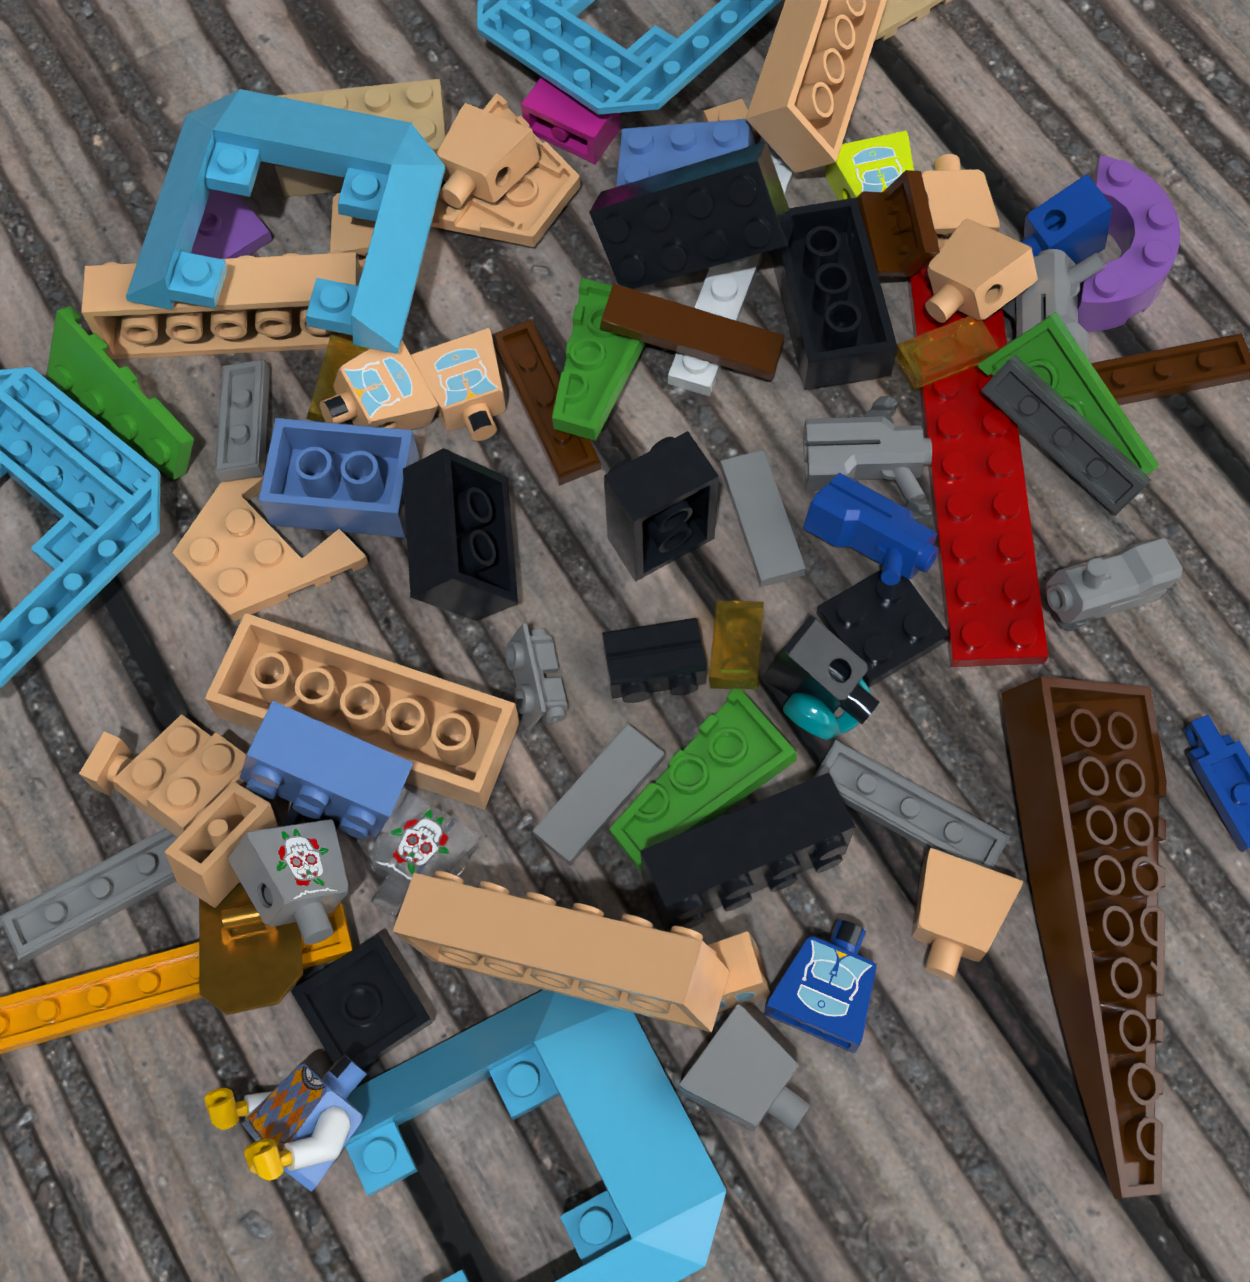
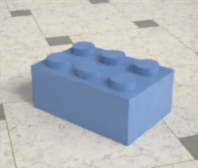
M746 119L622 129L616 187L755 145L751 124Z
M275 418L259 496V503L269 524L328 531L340 529L342 532L405 538L406 515L403 468L419 461V453L413 431Z
M272 701L248 750L239 779L247 782L246 788L258 796L274 799L275 795L293 802L292 808L304 816L320 819L321 815L334 819L340 823L338 828L344 833L359 839H366L367 835L376 838L390 818L413 762Z

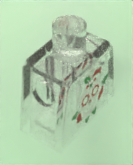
M402 788L391 816L382 828L369 855L368 861L373 870L385 878L371 899V902L383 912L396 917L403 904L413 873L433 877L435 871H443L461 877L486 849L482 835L407 789Z

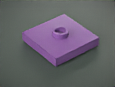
M211 189L191 253L218 259L238 258L250 255L272 241L270 231L240 195Z

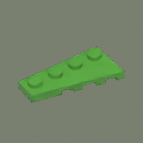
M581 277L578 304L575 305L573 328L571 338L568 339L565 352L566 362L564 371L561 372L552 421L555 430L596 441L646 342L600 329L601 319L613 285Z
M71 306L57 310L46 379L171 479L175 480L185 475L194 438L156 397L148 399L141 392L137 382L138 378L127 366L119 368L106 354L107 344L96 333L88 335L78 324L81 318L80 315Z
M1054 312L977 364L988 376L992 374L994 376L1016 354L1145 475L1151 473L1159 466L1057 312Z
M738 685L726 696L727 701L715 715L710 714L698 728L699 733L683 751L679 749L667 763L668 768L657 781L649 783L609 828L611 837L639 872H641V850L715 820L797 761V752Z

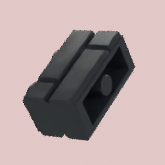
M697 618L602 632L603 650L612 699L622 698L626 703H637L649 699L653 692L670 690L672 695H687L697 691L698 685L706 684V662Z

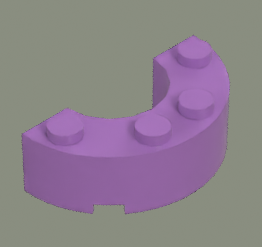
M1101 155L1091 179L1113 206L1108 234L1116 241L1121 249L1122 256L1105 263L1106 268L1080 283V291L1077 294L1078 323L1087 332L1116 328L1124 325L1127 319L1138 314L1140 311L1144 312L1147 310L1161 291L1175 261L1180 244V226L1177 213L1164 190L1151 177L1134 167L1131 163Z

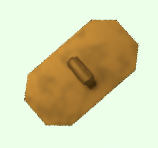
M241 882L234 887L216 908L199 898L200 996L226 1015L279 1004L303 975L302 940L297 923L274 927L264 924Z

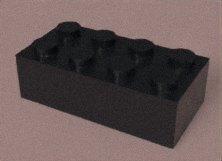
M766 141L602 191L589 211L618 285L631 289L787 246L795 225Z
M857 197L789 208L795 225L788 245L770 250L804 390L891 376L898 346Z
M828 772L641 850V877L664 930H668L672 926L690 929L706 920L705 913L722 906L726 912L735 910L749 903L752 900L750 895L767 887H769L771 892H776L794 884L798 880L797 874L814 868L816 873H820L837 866L843 861L842 855L846 854L856 826Z

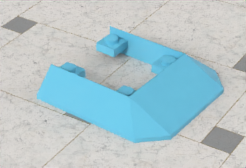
M477 0V29L479 35L598 115L658 110L782 0H721L679 38H675L654 25L628 49H625L576 17L595 0Z
M242 89L187 114L126 294L127 301L173 310L175 301L216 309L227 274L226 261L191 253L211 189L250 197L261 161L344 177L338 200V214L376 221L359 286L316 278L306 313L307 326L352 335L353 345L398 354L445 173V165L413 124Z
M32 367L0 370V478L5 474L10 476L60 518V520L30 548L53 571L0 622V689L160 533L161 474L159 470Z
M542 990L356 1087L346 1098L363 1115V1118L345 1147L366 1194L371 1197L418 1172L398 1129L399 1125L490 1077H492L512 1120L560 1096L607 1191L559 1216L583 1266L555 1282H679L706 1266L727 1190L633 1012ZM460 1270L440 1282H469L465 1271Z

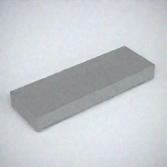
M265 359L222 366L215 475L220 482L264 476L270 368Z
M764 449L721 460L720 470L760 587L805 576L806 567Z
M627 724L532 830L533 836L571 866L665 759V753Z

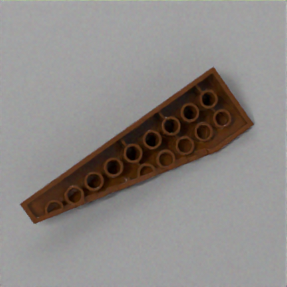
M1040 676L1001 694L1030 883L1051 984L1079 1090L1114 1199L1162 1195L1163 1124L1155 1118V1102L1159 1095H1163V1073L1156 1072V1044L1164 1042V1021L1156 1018L1157 997L1164 995L1165 913L1158 908V892L1161 888L1165 887L1166 868L1158 865L1159 841L1166 840V819L1159 817V799L1166 797L1167 780L1151 689L1147 686Z

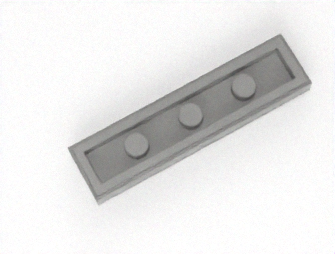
M835 740L813 777L816 778L829 772L844 804L928 851L930 848L992 870L1010 838L1005 833Z
M164 828L1 915L0 920L18 960L25 963L176 882L164 851L177 837Z

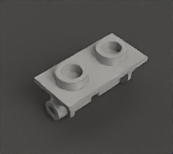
M523 623L507 643L505 658L508 668L513 670L517 686L515 690L516 709L520 714H523L526 730H531L541 717H546L547 723L563 721L566 718L564 712L568 710V704L561 677L544 678L543 674L556 673L559 669L552 637L547 635L545 629H535L529 632L527 623Z

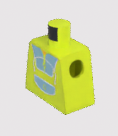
M907 130L842 144L837 162L826 165L824 173L838 200L856 198L863 191L883 192L904 171H914Z

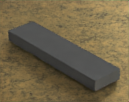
M1016 354L981 389L989 399L1115 516L1150 483L1151 479Z

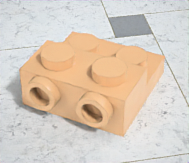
M181 714L115 776L112 782L115 790L178 838L233 781L247 789V782L239 779L246 754L217 732L210 736Z

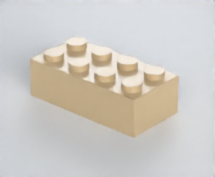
M440 79L277 95L278 97L410 122L436 155L447 135L446 112ZM274 164L284 197L341 191L345 179L344 177Z

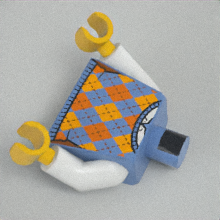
M342 1054L324 1077H321L304 1063L299 1065L273 1091L245 1095L244 1101L236 1102L231 1089L219 1088L208 1092L204 1097L211 1123L220 1130H227L238 1123L239 1117L246 1116L241 1124L256 1141L244 1149V1156L249 1171L268 1181L278 1178L285 1171L312 1192L362 1122L363 1115L346 1098L367 1074L351 1059Z

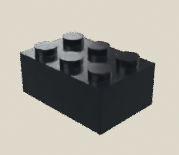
M689 431L676 438L666 437L658 441L649 452L634 460L625 459L618 462L609 470L608 474L604 475L607 538L635 582L715 538L719 475Z
M445 448L403 468L410 598L475 621L518 604L508 477Z

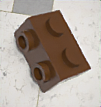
M906 170L883 192L863 191L857 196L878 276L911 277L940 253L938 236L934 229L929 208V198L925 191L921 171Z

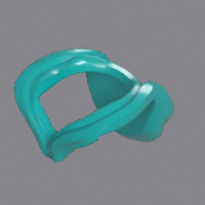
M861 679L858 685L871 694L869 687ZM793 693L783 706V712L794 723L805 731L824 740H830L847 733L859 724L857 720L846 712L836 719L832 711L821 700L806 693Z

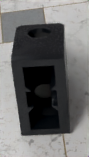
M812 615L808 617L784 647L762 678L789 698L793 693L801 692L821 700L832 713L840 707L860 724L867 720L880 703L879 700L858 685L859 681L869 670L868 665Z

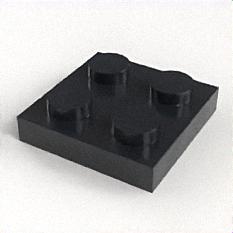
M882 569L819 605L816 612L824 626L868 665L869 670L862 679L869 688L946 643L949 638V633L911 581L901 575L898 584L887 585L881 580Z
M379 934L290 990L334 1064L344 1054L363 1069L433 1023Z

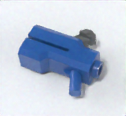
M841 473L837 474L829 482V485H825L815 495L810 503L803 527L804 530L835 547H851L882 564L881 580L883 583L891 586L899 583L901 575L907 579H912L919 571L926 573L934 563L939 552V548L934 546L938 533L928 528L933 514L928 503L920 499H910L907 506H902Z

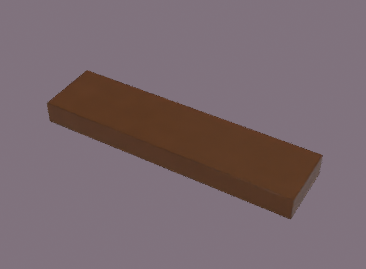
M614 283L600 323V329L771 380L785 336Z
M532 319L492 334L494 348L559 486L601 470V462L590 439L555 430L553 427L552 415L560 377Z
M1242 333L1091 363L1119 405L1250 379V352Z

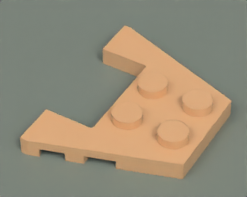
M497 93L483 109L530 128L528 122L521 115L517 117L508 108V102ZM533 133L540 160L498 201L490 203L470 194L460 208H455L445 202L439 193L431 227L535 247L580 188V175L547 142L542 143Z
M265 453V467H266V462H267V457H268V455H267L266 453ZM264 476L221 482L172 552L179 564L233 622L242 619L245 613L251 615L289 599L288 595L310 585L315 587L332 581L330 577L351 568L354 572L369 564L366 555L340 529L335 531L305 557L301 558L248 503L251 498L261 491Z

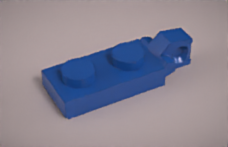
M1207 714L1190 722L1183 729L1192 748L1187 754L1192 763L1191 766L1241 852L1250 849V757L1240 740L1234 742L1229 734L1221 737L1210 716Z

